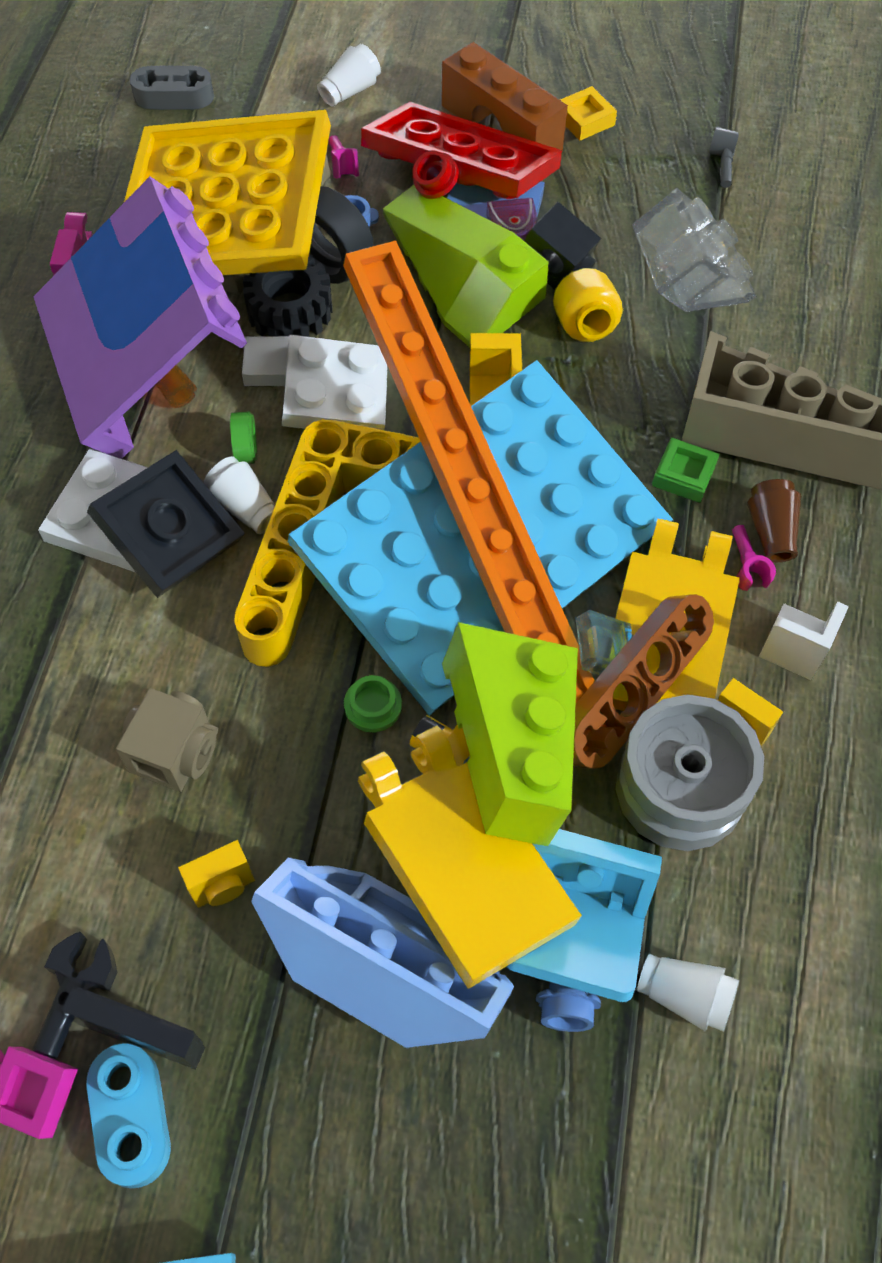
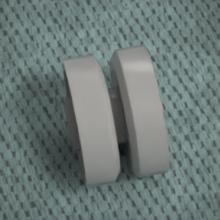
M689 694L663 699L641 714L629 734L625 751L618 766L615 789L622 813L639 834L661 847L682 851L711 847L734 830L742 814L751 803L763 781L764 753L755 730L738 711L718 700Z

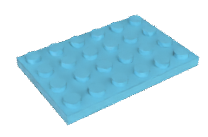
M538 360L471 406L562 609L630 556L632 552H635L650 540L654 534L657 518L668 521L673 520ZM421 442L289 534L287 541L429 716L454 696L451 681L445 678L442 662L458 622L504 632Z

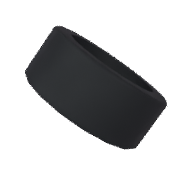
M321 186L309 256L315 259V265L321 263L325 267L326 274H329L330 283L340 284L349 280L343 267L346 253L373 247V237L367 221L352 202L343 194L330 187ZM316 224L330 235L337 247L324 237Z

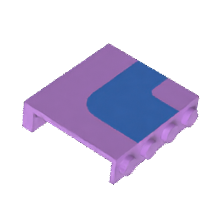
M150 176L34 296L80 443L120 459L134 448L123 414L208 334L212 332L241 349L247 344L238 323L240 319L239 312L232 302L228 300L223 288V274L212 262L207 250L209 241L197 226L192 214L194 210L192 202L180 189H175L173 186L167 188Z

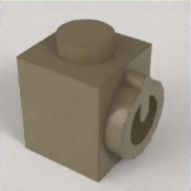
M150 688L141 705H135L127 714L122 729L123 737L116 747V751L129 773L182 792L189 777L197 779L206 770L215 749L218 727L209 724L203 705L194 697L180 691H172L168 695Z

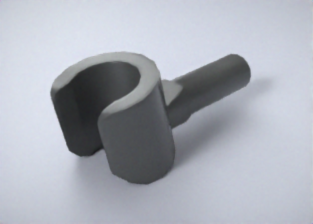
M716 127L709 154L721 157V187L728 188L732 185V162L739 133Z

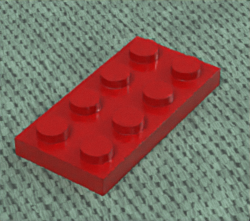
M408 102L361 128V146L377 151L380 157L391 160L401 159L415 164L416 160L427 151L438 150L447 153L458 165L459 176L457 183L467 186H481L492 190L494 195L503 199H517L558 170L561 163L562 150L413 102Z

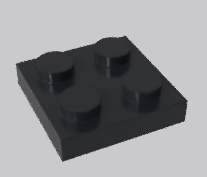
M177 450L90 503L87 510L88 515L157 598L235 545L245 534Z

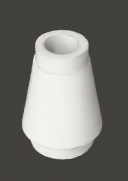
M359 44L356 47L349 46L323 80L318 83L319 94L328 105L334 107L337 103L373 86L376 83V77L381 73L380 64L374 53L364 44Z
M232 456L221 460L208 472L204 479V484L228 513L252 528L257 534L265 533L275 507L274 502L247 462H239Z
M649 954L639 978L637 991L648 995L652 1000L705 1032L708 1026L724 1032L739 980L724 975L725 968L665 957L659 958Z

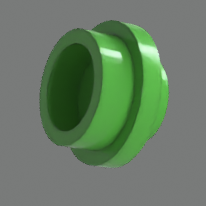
M369 675L362 677L351 685L345 695V714L350 723L362 731L380 732L386 730L398 720L401 714L402 699L400 692L392 682L381 676Z

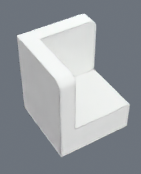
M837 602L825 622L783 604L759 657L812 680L829 652L849 606Z

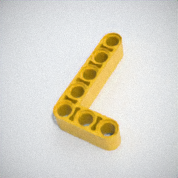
M324 419L315 421L305 428L235 612L234 623L244 656L250 663L257 666L270 667L279 664L287 657L293 645L316 577L287 542L289 534L343 497L344 493L350 492L421 442L419 437ZM278 582H289L282 587H272V585ZM262 628L274 629L273 631L265 635L253 634L257 630Z

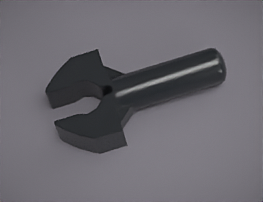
M81 932L65 938L52 948L44 967L50 973L56 974L60 987L33 1046L34 1052L52 1059L58 1058L73 1023V1020L61 1011L72 988L77 989L79 987L90 992L97 988L110 991L117 975V966L112 949L104 939H101L93 963L90 967L81 970L79 973L75 967L76 960L81 955L87 942V938Z

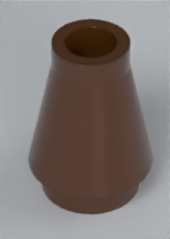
M771 479L760 482L752 487V497L747 501V506L763 546L764 556L773 563L793 560L798 556L797 536L801 494L795 491L794 483L790 480Z

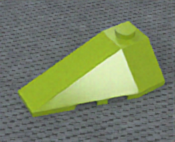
M414 185L383 208V215L403 252L406 256L410 257L415 266L419 281L424 290H428L444 326L469 348L471 333H503L546 298L548 261L514 232L443 196L436 199L425 198L417 191Z

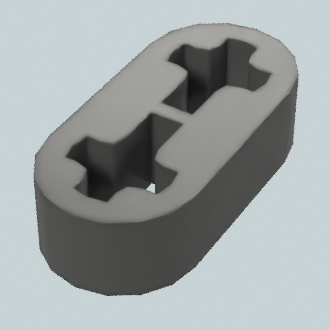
M144 66L135 70L130 76L134 101L144 109L194 110L208 106L214 99L210 73L199 66Z

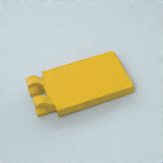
M657 518L648 555L636 552L631 554L602 672L663 600L670 596L697 594L704 597L712 609L714 619L712 633L658 702L663 699L687 694L715 699L740 579L739 577L724 574L733 536L711 531L708 545L704 549L702 561L671 554L679 523ZM683 626L680 631H685V627ZM654 644L649 647L646 655L647 667L652 674L657 671L660 664V654ZM620 683L615 688L612 699L614 708L624 711L627 706L628 696L625 687Z
M435 726L416 736L415 740L420 747L411 751L410 754L417 768L423 773L422 775L401 785L394 763L383 751L362 762L361 766L366 774L359 776L358 782L364 794L375 806V809L366 814L364 821L366 828L467 989L572 928L577 924L582 915L532 843L485 834L468 764L466 762L460 766L457 765L448 738L440 727Z

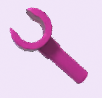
M336 135L330 136L328 142L332 148L333 178L338 179L341 178V175L346 174L355 175V177L359 176L357 149L345 148Z
M744 525L735 526L732 532L742 563V567L736 576L740 578L738 587L741 590L748 591L753 584L750 572H755L761 576L763 587L768 588L776 575L774 563L763 555H756Z

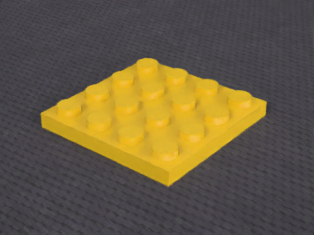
M316 110L144 126L124 202L149 176L167 188L173 186L175 189H180L194 206L192 214L197 226L209 241L207 250L212 262L223 275L306 270L331 128L327 111Z

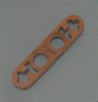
M697 594L676 595L663 600L578 700L575 706L574 767L597 769L604 767L610 762L627 741L631 730L641 714L660 700L705 644L712 633L714 619L712 609L704 597ZM684 626L686 630H685V631H680V630L682 629V627ZM652 644L657 647L660 654V664L654 674L649 671L646 663L647 651ZM621 683L627 691L628 701L624 712L619 715L613 706L612 698L615 688ZM585 730H591L587 736L584 735ZM585 745L589 747L587 751H583Z

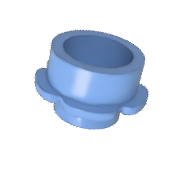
M552 982L549 983V989L539 992L536 996V1002L542 1008L541 1023L550 1029L558 1031L581 1032L593 1028L594 1009L601 1007V1001L598 996Z

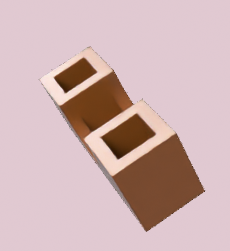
M474 42L442 61V107L457 117L476 123L493 113L499 121L502 131L563 150L567 104Z

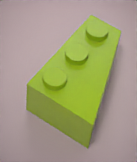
M458 622L443 659L442 667L445 678L451 681L457 704L454 711L458 728H463L470 757L467 764L485 834L549 846L571 812L578 648Z

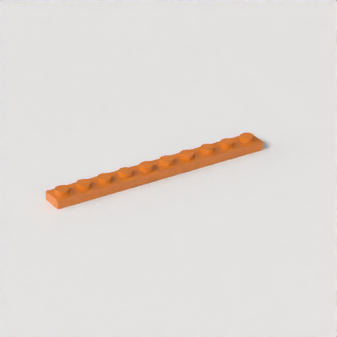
M396 240L346 253L343 267L504 632L578 648L577 703L595 680ZM585 730L584 735L587 736L591 730ZM585 745L583 751H587L589 747Z

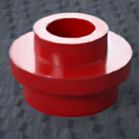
M431 150L422 154L416 160L413 167L414 186L423 197L429 199L440 198L450 192L459 176L458 165L449 154L438 150Z

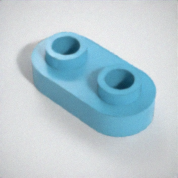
M132 1044L113 1045L102 1051L95 1058L87 1075V1093L96 1160L100 1171L109 1181L125 1188H140L152 1183L161 1175L170 1157L171 1145L160 1076L155 1061L140 1047ZM120 1067H129L131 1079L128 1085L121 1090H112L110 1079L114 1071ZM138 1135L142 1142L140 1154L134 1160L124 1162L120 1156V1147L123 1141L130 1136Z

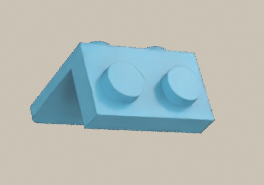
M559 829L549 846L533 845L582 917L572 928L506 967L511 971L615 1001L627 1002L632 998L636 988L644 920L660 876L662 857Z

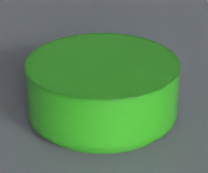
M250 411L233 412L230 415L233 457L239 462L245 461L248 464H254L257 461V437L254 416Z

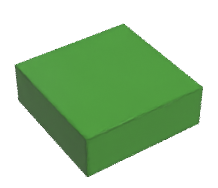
M671 437L654 475L652 486L701 503L720 454Z

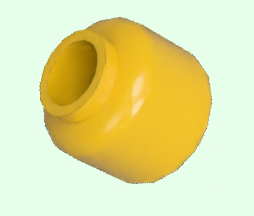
M583 268L573 271L562 279L555 290L553 299L555 312L563 329L573 339L580 342H594L603 339L614 331L621 320L623 312L621 298L607 275L597 269Z

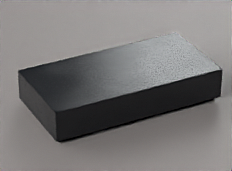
M79 987L71 989L61 1010L78 1025L127 1044L138 1046L145 1051L196 1070L205 1050L202 1040L194 1031Z

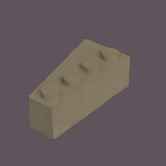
M710 331L682 441L708 450L882 490V398L849 385H844L839 390L826 386L818 377L819 373L801 366L796 373L768 363L770 354L753 347L749 348L747 354L726 346L727 337Z

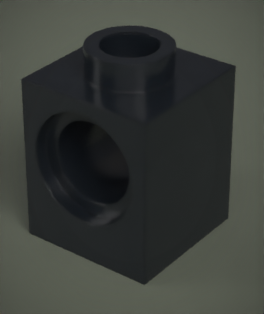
M557 202L531 228L524 242L548 261L547 283L556 290L562 279L571 272L583 268L592 269L596 260L591 254L602 238L560 202Z

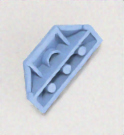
M287 858L254 892L252 904L292 980L405 1048L485 1038L514 988V985L507 976L500 974L498 971L467 989L412 899L367 873L333 866H307L303 860Z

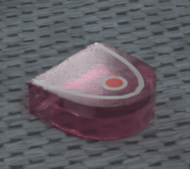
M533 198L487 202V219L514 232L525 241L529 231L537 222Z

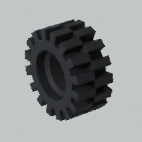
M308 257L306 270L249 273V276H244L243 293L251 327L255 326L256 333L260 336H264L268 332V337L289 335L309 337L310 330L318 335L323 331L322 323L325 325L329 324L331 320L330 313H333L330 278L321 263L315 265L313 257ZM289 293L303 296L289 302L273 300L280 295Z

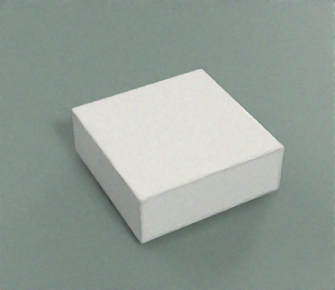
M289 336L245 337L247 344L244 346L242 367L244 386H285Z

